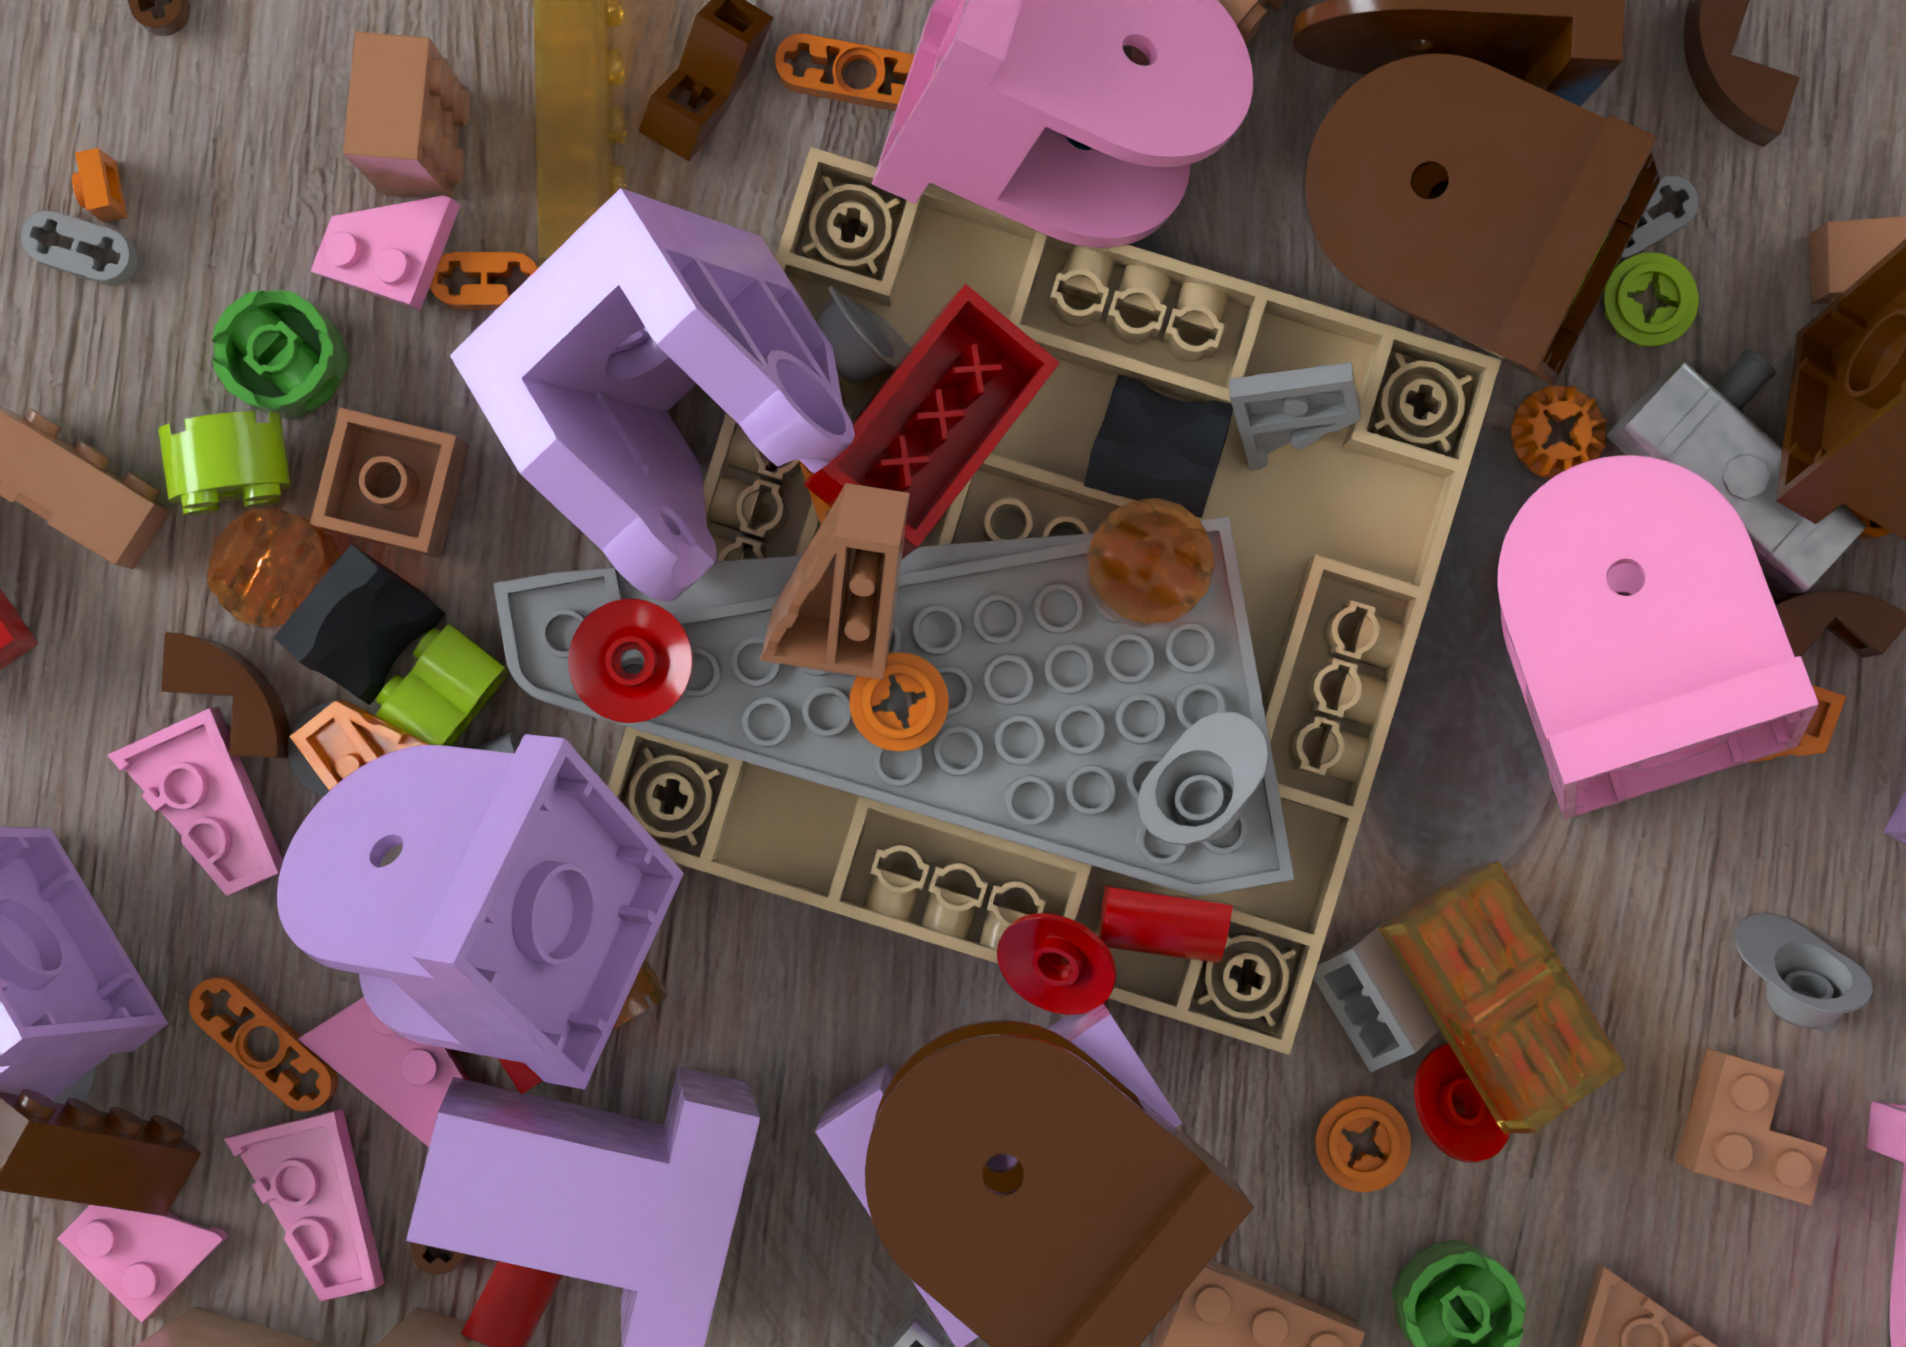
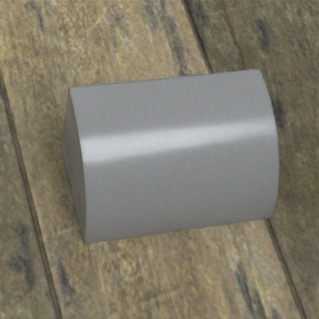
M1385 922L1352 938L1318 961L1313 979L1370 1073L1416 1053L1446 1024Z

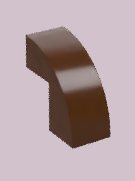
M710 0L696 14L678 69L650 96L638 132L685 160L690 161L711 135L738 93L762 47L774 17L746 0Z
M1689 0L1684 23V51L1688 70L1696 90L1710 111L1725 126L1746 140L1765 147L1782 133L1800 77L1732 55L1750 0Z
M1824 590L1774 602L1794 657H1802L1825 628L1862 658L1883 655L1906 627V613L1884 600L1859 592Z
M165 632L161 692L233 696L229 755L288 758L287 745L290 727L286 712L276 691L263 673L249 660L227 646L200 637Z

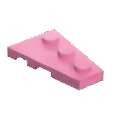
M364 997L298 1038L300 1042L428 1147L430 1146L438 1111L452 1078L457 1077L470 1080L451 1049L421 1044L399 1036L372 1012Z

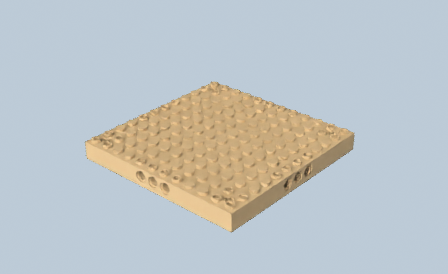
M810 147L775 259L814 319L833 298L829 287L834 286L844 296L880 315L912 347L944 305L967 284L1060 362L920 546L1159 529L1229 516L1295 880L1197 897L630 727H626L608 788L674 863L997 964V946L1003 932L1012 922L1026 915L1036 913L1061 915L1083 924L1098 936L1105 885L1229 903L1233 905L1226 947L1219 964L1108 948L1113 956L1117 971L1116 983L1108 999L1290 1055L1502 360L1128 244L1119 247L1094 248L1063 242L928 183L917 203L914 204L872 185L877 167ZM849 219H858L861 223L862 232L866 235L864 237L855 235L853 243L844 242L842 231L838 226L842 224L848 227ZM1352 362L1360 398L1361 420L1337 432L1326 433L1317 442L1300 450L1295 449L1290 442L1268 453V465L1261 469H1249L1233 411L1226 441L1202 518L1170 511L1084 486L1091 450L1103 423L1118 374L1138 379L1149 389L1171 399L1184 402L1216 400L1231 404L1229 379L1254 376L1261 373H1276L1312 368L1319 365ZM890 367L855 384L846 380L842 375H838L842 404L851 421L855 419L894 368ZM1417 393L1425 396L1423 405L1432 409V412L1428 411L1420 419L1413 417L1414 407L1411 404L1405 403L1406 399L1411 400ZM727 413L703 484L707 528L715 542L716 562L804 555L821 524L809 490L803 485L805 478L799 461H790L781 466L775 465L752 443L740 425ZM672 779H676L681 782L679 792L688 796L685 807L675 806L674 813L670 814L665 811L666 801L659 798L658 793L661 786L671 787ZM1244 959L1252 960L1251 969L1259 974V979L1255 986L1246 983L1245 991H1237L1238 982L1229 976L1233 965L1242 967Z

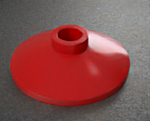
M640 599L615 600L592 611L576 629L568 652L570 679L580 699L598 715L622 723L649 721L670 710L686 691L693 669L691 643L681 623L661 606ZM632 650L641 652L644 657L642 670L635 674L627 673L622 665L623 657Z
M1048 913L1023 916L1012 922L1005 929L997 946L998 965L1007 983L1023 999L1043 1010L1064 1015L1088 1013L1104 1004L1114 989L1117 971L1113 956L1108 947L1093 931L1070 918Z
M1449 1043L1429 1052L1417 1070L1414 1084L1415 1106L1426 1134L1443 1153L1460 1162L1478 1163L1494 1157L1504 1148L1510 1137L1513 1117H1511L1467 1044Z

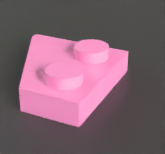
M442 195L331 216L311 272L336 283L421 310L461 205L452 198Z
M89 1205L57 1239L142 1323L182 1285L229 1235L223 1229L214 1226L206 1228L178 1219L177 1214L170 1212L166 1216Z

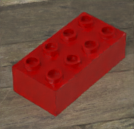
M965 284L944 305L852 421L855 433L852 443L828 465L821 468L815 474L811 473L803 485L830 507L833 506L846 483L910 493L902 552L903 559L920 546L1060 362Z

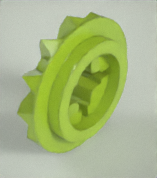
M1655 252L1637 254L1619 264L1602 293L1605 305L1603 317L1607 318L1615 328L1617 337L1626 338L1636 343L1638 347L1664 346L1678 339L1692 325L1699 304L1697 285L1688 269L1673 257ZM1654 278L1655 298L1664 300V304L1673 306L1656 308L1652 311L1646 322H1644L1643 305L1639 302H1634V298L1627 296L1642 294Z

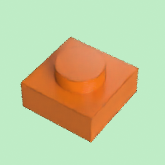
M99 148L75 152L79 172L72 174V186L79 205L82 208L86 207V211L104 223L128 218L117 161Z

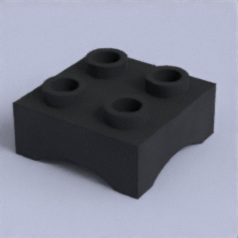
M1118 374L1103 423L1091 450L1084 486L1170 511L1202 518L1233 414L1232 405L1216 400L1184 402L1171 399L1149 389L1138 379Z
M351 543L273 638L299 663L312 671L323 674L370 705L383 689L388 672L400 653L413 640L433 629L446 613L415 586Z

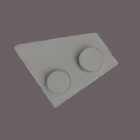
M1352 362L1319 365L1312 368L1276 373H1261L1254 376L1229 379L1230 400L1250 470H1258L1267 466L1268 453L1290 442L1295 449L1300 450L1317 442L1326 433L1337 432L1361 420L1360 398Z

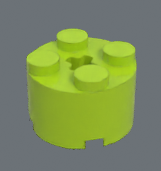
M255 411L227 412L184 419L186 431L172 435L170 423L158 428L168 500L171 503L182 504L183 515H202L220 511V502L243 499L244 508L276 505L280 503L281 491L291 487L282 421L279 413L269 412L268 423H257Z

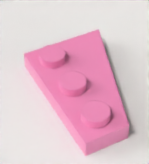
M220 707L208 708L107 754V756L120 771L126 770L144 791L141 796L155 812H162L182 836L181 843L223 893L229 896L279 875L283 858L240 756L229 755L231 734Z
M343 1108L224 1138L234 1157L241 1156L254 1178L255 1183L252 1184V1187L262 1204L268 1202L286 1232L284 1241L320 1301L376 1289L385 1284Z

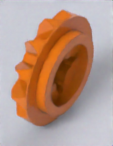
M1550 385L1531 394L1517 409L1511 427L1512 444L1518 458L1530 471L1541 477L1552 479L1569 468L1599 458L1607 446L1605 442L1607 420L1602 417L1597 407L1596 399L1586 396L1578 391L1575 386ZM1576 416L1577 420L1573 423L1574 427L1569 432L1570 438L1574 441L1573 445L1569 446L1566 442L1561 441L1543 449L1542 445L1548 440L1547 436L1552 431L1551 426L1547 423L1548 418L1552 417L1559 423Z
M895 652L888 654L884 680L856 676L851 688L849 704L853 722L864 738L882 749L900 752L919 748L937 735L945 722L949 699L945 682L932 664L917 655ZM895 675L897 685H901L904 693H926L925 698L918 699L916 704H912L909 707L910 717L907 718L909 728H903L902 721L898 720L894 711L884 712L880 710L873 712L872 707L881 705V701L890 698V676Z
M1364 1094L1338 1100L1327 1113L1321 1116L1314 1139L1319 1165L1324 1172L1341 1187L1356 1192L1376 1191L1394 1182L1404 1171L1411 1153V1136L1403 1116L1388 1102ZM1374 1120H1376L1372 1127L1374 1131L1371 1135V1140L1384 1155L1380 1158L1374 1153L1370 1155L1369 1153L1362 1152L1357 1159L1353 1158L1351 1163L1347 1165L1351 1159L1350 1153L1353 1146L1346 1140L1347 1137L1341 1131L1345 1128L1349 1132L1353 1130L1357 1133H1362L1367 1127H1371Z

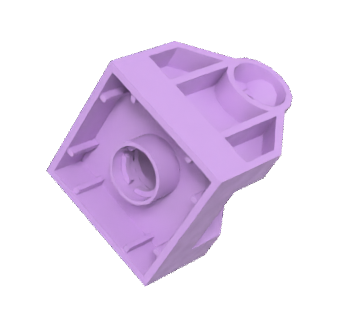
M622 188L598 209L450 355L518 472L603 551L614 568L632 586L647 596L663 602L673 601L680 597L717 560L715 542L707 528L701 465L667 412L696 384L740 425L752 443L777 466L790 461L800 460L815 474L844 451L855 437L852 421L842 404L833 346L762 237Z

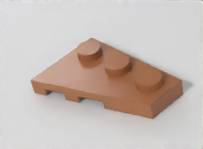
M1598 1262L1574 1347H1718Z

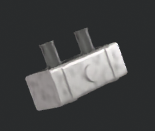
M1750 349L1745 350L1741 354V358L1714 386L1709 384L1684 361L1665 371L1607 433L1606 437L1627 456L1635 455L1665 460L1694 472L1712 484L1724 495L1743 521L1766 582L1781 595L1806 592L1861 534L1867 525L1844 504L1840 505L1820 522L1814 524L1776 502L1782 448L1740 411L1758 390L1776 374L1773 367L1762 356Z

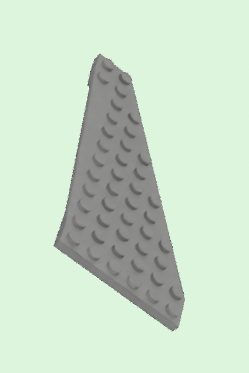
M1229 516L1159 529L919 546L901 561L894 627L889 653H910L932 664L945 682L949 705L945 722L933 739L914 750L900 752L889 751L875 746L864 738L856 728L849 704L851 688L856 678L855 675L760 661L772 607L803 555L715 562L680 597L668 602L647 596L632 586L615 568L556 572L493 583L508 669L517 684L538 700L1197 897L1295 880ZM620 599L646 600L670 612L685 629L693 652L692 675L687 689L680 700L663 715L640 723L616 722L592 711L576 693L568 670L570 643L580 623L598 607ZM637 650L626 653L622 660L624 670L629 674L641 671L644 666L642 653ZM895 675L890 676V698L881 701V705L872 707L873 712L880 710L884 712L894 711L898 720L902 721L903 728L906 729L909 728L907 720L910 717L909 707L912 704H916L918 699L925 698L926 693H904L901 685H897ZM1216 712H1238L1252 719L1266 737L1269 750L1267 771L1257 790L1242 806L1240 817L1231 830L1217 839L1190 845L1169 844L1153 836L1140 819L1137 803L1141 784L1150 771L1162 760L1183 733L1200 718Z

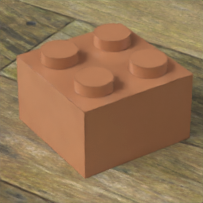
M339 407L310 525L327 532L441 559L469 444L456 435Z

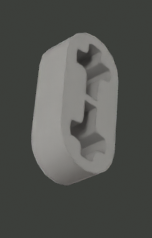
M1666 176L1661 179L1638 224L1639 228L1634 231L1618 263L1641 253L1670 236L1694 218L1698 209L1699 198L1695 188L1688 180L1679 176ZM1660 191L1666 198L1676 195L1680 199L1681 205L1675 210L1677 218L1671 212H1666L1654 220L1650 217L1647 211L1662 200Z
M48 210L33 214L22 227L21 242L23 249L31 258L49 268L110 286L125 283L133 276L137 269L138 255L136 248L129 239L110 228ZM56 228V232L73 241L71 250L59 246H51L48 251V247L40 242V237L43 232L53 233ZM112 244V250L120 254V260L117 265L108 263L104 271H102L103 264L86 255L88 248L92 247L108 251Z

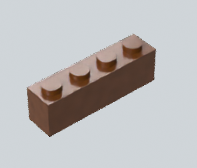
M23 1089L20 1095L0 1092V1191L166 1216L200 1157L201 1152L182 1138L185 1130L180 1125L159 1115H153L150 1121H147L119 1107H111L108 1113L101 1112L93 1106L74 1098H68L65 1104L56 1103L48 1097L29 1089Z

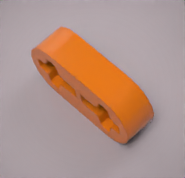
M516 252L446 253L440 258L430 284V289L435 297L449 308L458 310H496L512 293L503 284H492V278L511 277L513 267H520L521 272L529 278L538 269V266L525 254ZM461 266L466 276L481 278V284L462 285L460 295L455 296L447 285L442 284L443 278L452 277L454 267Z

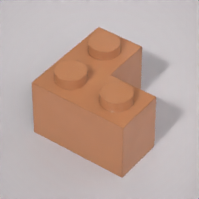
M1706 1048L1676 1156V1163L1696 1173L1812 1206L1828 1147L1804 1137L1770 1128L1785 1071Z

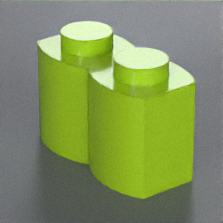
M448 624L442 631H439L437 628L431 629L419 642L413 652V656L418 661L405 678L397 674L384 686L376 698V703L381 708L375 716L431 745L453 747L473 718L498 690L510 671L459 629Z

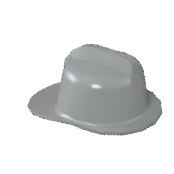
M830 286L829 291L833 298L817 315L815 320L833 346L837 374L842 375L846 380L855 384L890 367L895 368L911 347L880 315L844 296L834 286Z
M1216 712L1200 718L1183 733L1141 784L1137 803L1140 819L1149 832L1169 844L1190 845L1217 839L1231 830L1240 817L1242 806L1257 790L1266 774L1269 750L1265 734L1252 719L1238 712Z
M1772 913L1753 914L1742 919L1735 931V944L1742 959L1764 979L1766 999L1769 1006L1776 1015L1788 1023L1798 1027L1817 1029L1822 1033H1829L1837 1026L1843 1013L1854 1012L1867 1005L1873 994L1871 979L1861 966L1847 956L1837 952L1808 929L1789 918Z

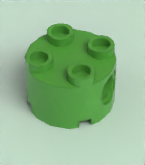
M259 290L246 293L227 306L214 326L212 342L215 343V358L212 357L215 373L230 393L266 414L276 412L283 418L296 419L304 414L312 413L332 398L342 383L344 373L349 366V355L344 347L343 337L332 320L294 292L284 290L265 292Z
M1458 1239L1435 1243L1417 1252L1400 1271L1399 1277L1391 1291L1395 1318L1405 1338L1412 1343L1413 1347H1519L1524 1333L1522 1326L1524 1323V1313L1526 1314L1525 1298L1515 1278L1483 1249Z

